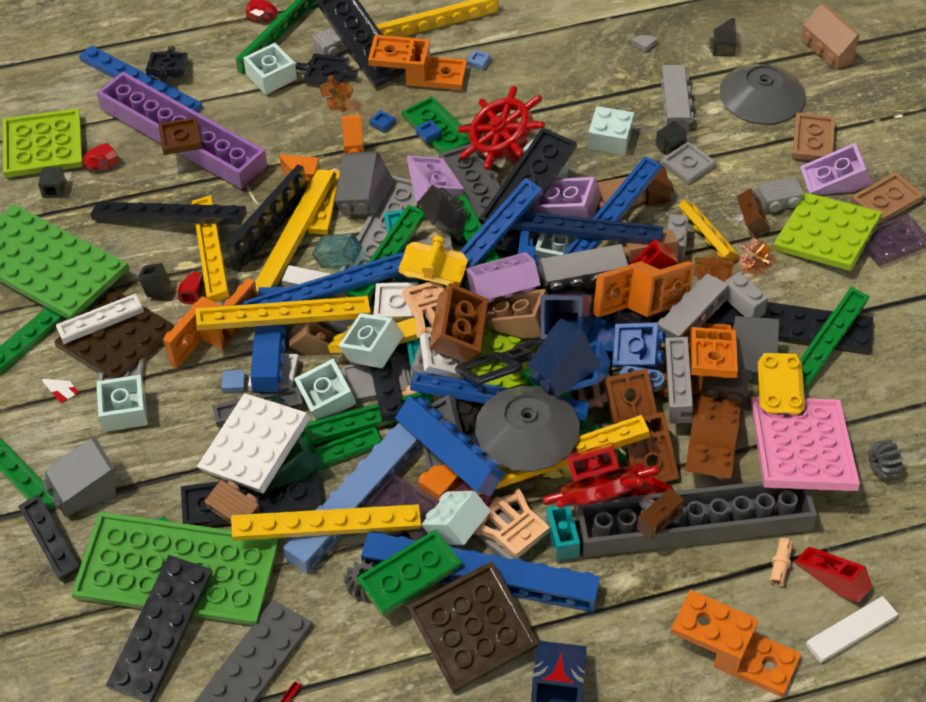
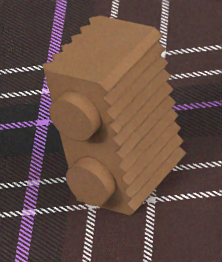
M220 480L205 499L207 508L230 524L231 515L258 514L260 512L259 504H257L259 502L258 499L249 493L245 496L239 492L240 488L232 481L226 483Z

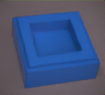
M382 110L369 120V125L382 133H385L396 123L395 117Z
M432 120L415 127V132L425 143L442 136V131Z

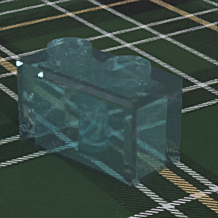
M353 232L324 236L320 238L311 255L322 269L353 265L363 246Z

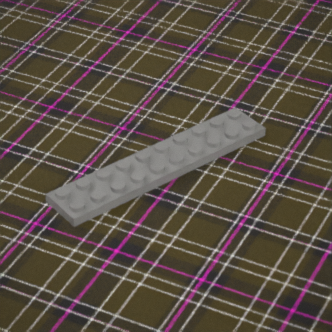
M391 175L394 182L376 214H369L339 272L366 264L387 235L384 213L405 210L407 205L419 208L420 204L415 198L411 180ZM331 296V297L324 298V299H333V298H342V297ZM356 319L321 321L320 326L344 333L347 327L354 323Z

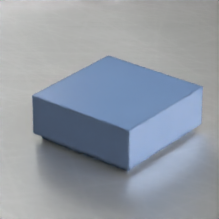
M474 50L467 59V66L484 71L491 60V54Z
M223 371L222 392H244L245 371Z

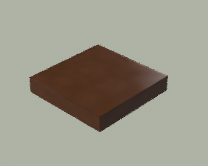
M197 117L158 124L163 155L203 149Z

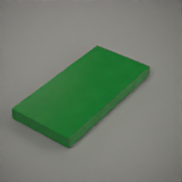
M433 96L401 111V116L414 129L430 120L440 128L442 136L428 142L438 153L471 144L469 133L461 134L458 132V127L463 125Z
M435 529L356 577V581L381 615L385 616L462 568L463 563Z

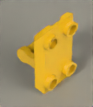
M434 236L431 242L432 245L412 242L406 246L399 266V273L408 278L415 277L445 284L446 286L449 283L456 286L461 285L468 259L462 252L444 248L445 239L443 237Z
M763 353L758 361L759 385L757 386V397H760V407L768 414H800L805 409L802 363L798 355Z

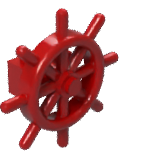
M511 86L508 96L505 98L497 99L489 104L485 99H480L478 104L482 109L474 117L471 125L458 127L459 133H469V139L472 144L460 153V159L465 160L477 151L480 155L486 157L483 166L485 170L491 169L494 158L505 156L511 164L519 160L524 154L523 148L529 142L527 138L531 130L545 127L543 121L533 122V116L530 111L542 101V96L536 95L527 103H524L515 98L518 90L517 87ZM515 110V112L509 116L510 111ZM521 117V122L514 123ZM482 132H488L481 137ZM492 139L491 145H485Z
M613 442L568 454L567 457L573 482L563 484L560 488L561 492L545 496L543 503L545 505L556 503L558 508H564L568 505L582 506L608 500L644 484L643 478L659 474L660 468L658 466L644 468L641 463L634 466L619 467L620 463Z

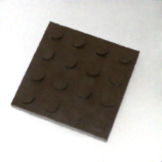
M112 289L88 312L127 296ZM142 306L144 312L65 344L60 336L54 343L57 348L97 373H102L105 378L116 379L125 376L127 371L129 370L130 372L141 358H145L163 341L166 333L174 328V324Z
M493 561L407 606L453 693L537 648L539 644Z

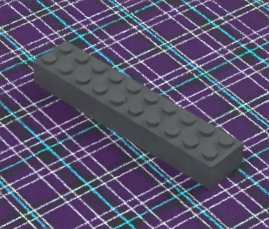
M763 481L675 491L684 499L683 511L652 540L637 530L638 516L664 493L613 498L593 504L576 506L575 515L583 557L811 531L817 518L809 489L768 488L763 486Z

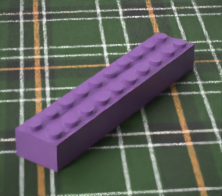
M125 72L120 73L97 92L101 110L161 143L159 123L197 117L203 149L181 152L179 154L240 189H243L267 167L264 149Z

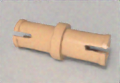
M786 538L779 539L776 556L772 558L773 568L769 583L776 587L784 586L786 572L791 565L790 555L794 543L793 541L789 543V539Z

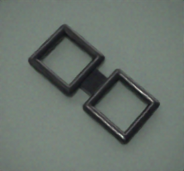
M538 337L515 345L513 349L502 353L497 351L459 364L455 367V372L476 385L519 372L523 368L521 363L530 361L535 355L530 349L541 346L545 339ZM495 361L506 365V367L480 376L470 371Z

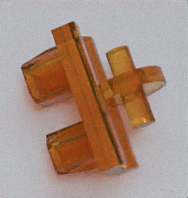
M333 75L328 76V82L320 85L321 95L323 97L332 95L326 98L330 110L340 108L341 112L347 111L344 102L346 99L351 98L354 90L352 85L344 84L343 82L338 85Z
M753 236L747 244L743 242L738 244V248L746 251L741 254L738 261L740 267L744 270H751L755 267L756 262L767 266L770 262L766 257L773 249L764 241H760Z
M712 252L711 257H696L693 275L697 276V281L701 280L706 274H709L725 282L731 277L733 260L716 258V252Z

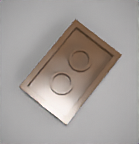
M796 112L792 158L814 161L832 153L835 117Z
M894 172L851 196L850 202L854 205L882 211V218L878 224L880 225L921 202L924 195L901 175Z

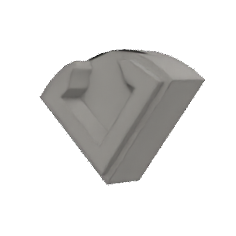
M641 35L631 39V44L644 52L657 43V38L649 35Z

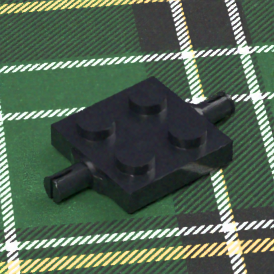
M168 46L167 51L151 52L146 66V75L159 77L161 81H163V78L165 81L167 76L175 78L184 76L188 63V53L175 52L174 46Z
M314 53L308 63L296 62L295 65L296 70L306 71L304 84L340 89L346 77H358V70H349V58Z

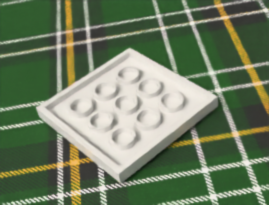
M244 393L197 467L205 473L264 493L311 417L306 412Z

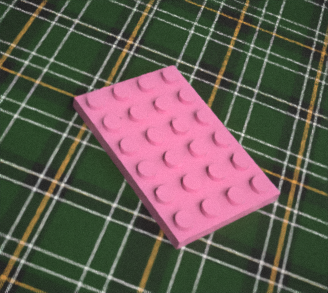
M751 396L750 404L764 487L859 491L860 482L840 400L804 398L805 409L798 415H789L785 413L768 414L760 407V397Z

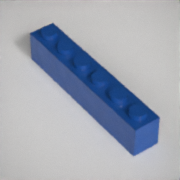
M259 287L258 297L282 290L284 287ZM286 324L255 326L250 374L252 392H279V383H283V370H280V367H284L285 363L284 354L281 353L286 350L285 339H283V337L287 336Z
M408 396L395 419L478 493L491 496L505 475V472L499 468V462L484 455L485 450L476 444L473 445L468 435L458 432L456 430L457 426L454 423L443 419L444 414L435 408H431L429 406L431 403L420 396L418 399Z

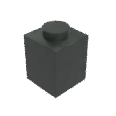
M673 121L657 131L656 146L668 155L686 143L687 131Z
M43 167L38 183L42 198H62L66 184L62 167Z
M163 263L143 266L138 276L147 298L166 295L171 285Z

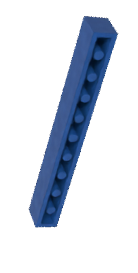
M368 532L361 560L363 562L365 559L367 564L374 561L378 565L414 543L415 540H410L403 536H389L382 532ZM449 545L463 563V567L439 581V583L449 584L493 561L513 597L594 613L600 576L590 572L571 571L564 567H550L543 563L524 562L517 558H503L497 554L487 555L478 553L475 550L456 549Z

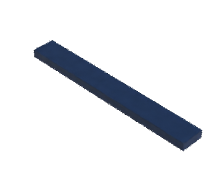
M526 211L510 229L649 245L654 239L662 242L664 226Z

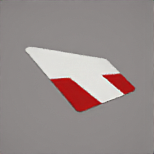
M42 379L43 383L60 403L79 393L70 381Z

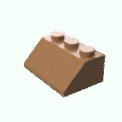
M822 3L804 24L801 39L830 66L838 70L853 63L860 34L825 3Z

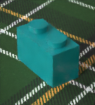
M568 505L564 508H558L557 506L546 507V524L550 527L548 534L556 562L579 558L580 541L570 506Z

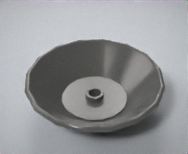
M750 64L738 67L727 74L720 85V99L726 109L738 118L755 124H775L788 121L796 115V112L799 113L806 102L805 89L798 78L785 69L768 64Z
M519 386L503 390L486 401L477 415L475 434L480 447L485 450L489 457L499 462L500 465L511 470L535 472L554 467L568 457V454L572 452L579 440L580 422L574 408L563 397H556L550 392L546 393L542 387Z

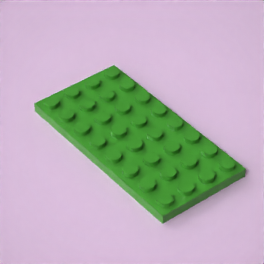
M15 204L0 216V282L67 319L79 316L130 269L127 262Z
M99 512L71 595L73 599L142 609L168 555H172L210 568L213 571V575L193 617L247 625L257 624L262 612L280 540L279 538L232 541V530Z

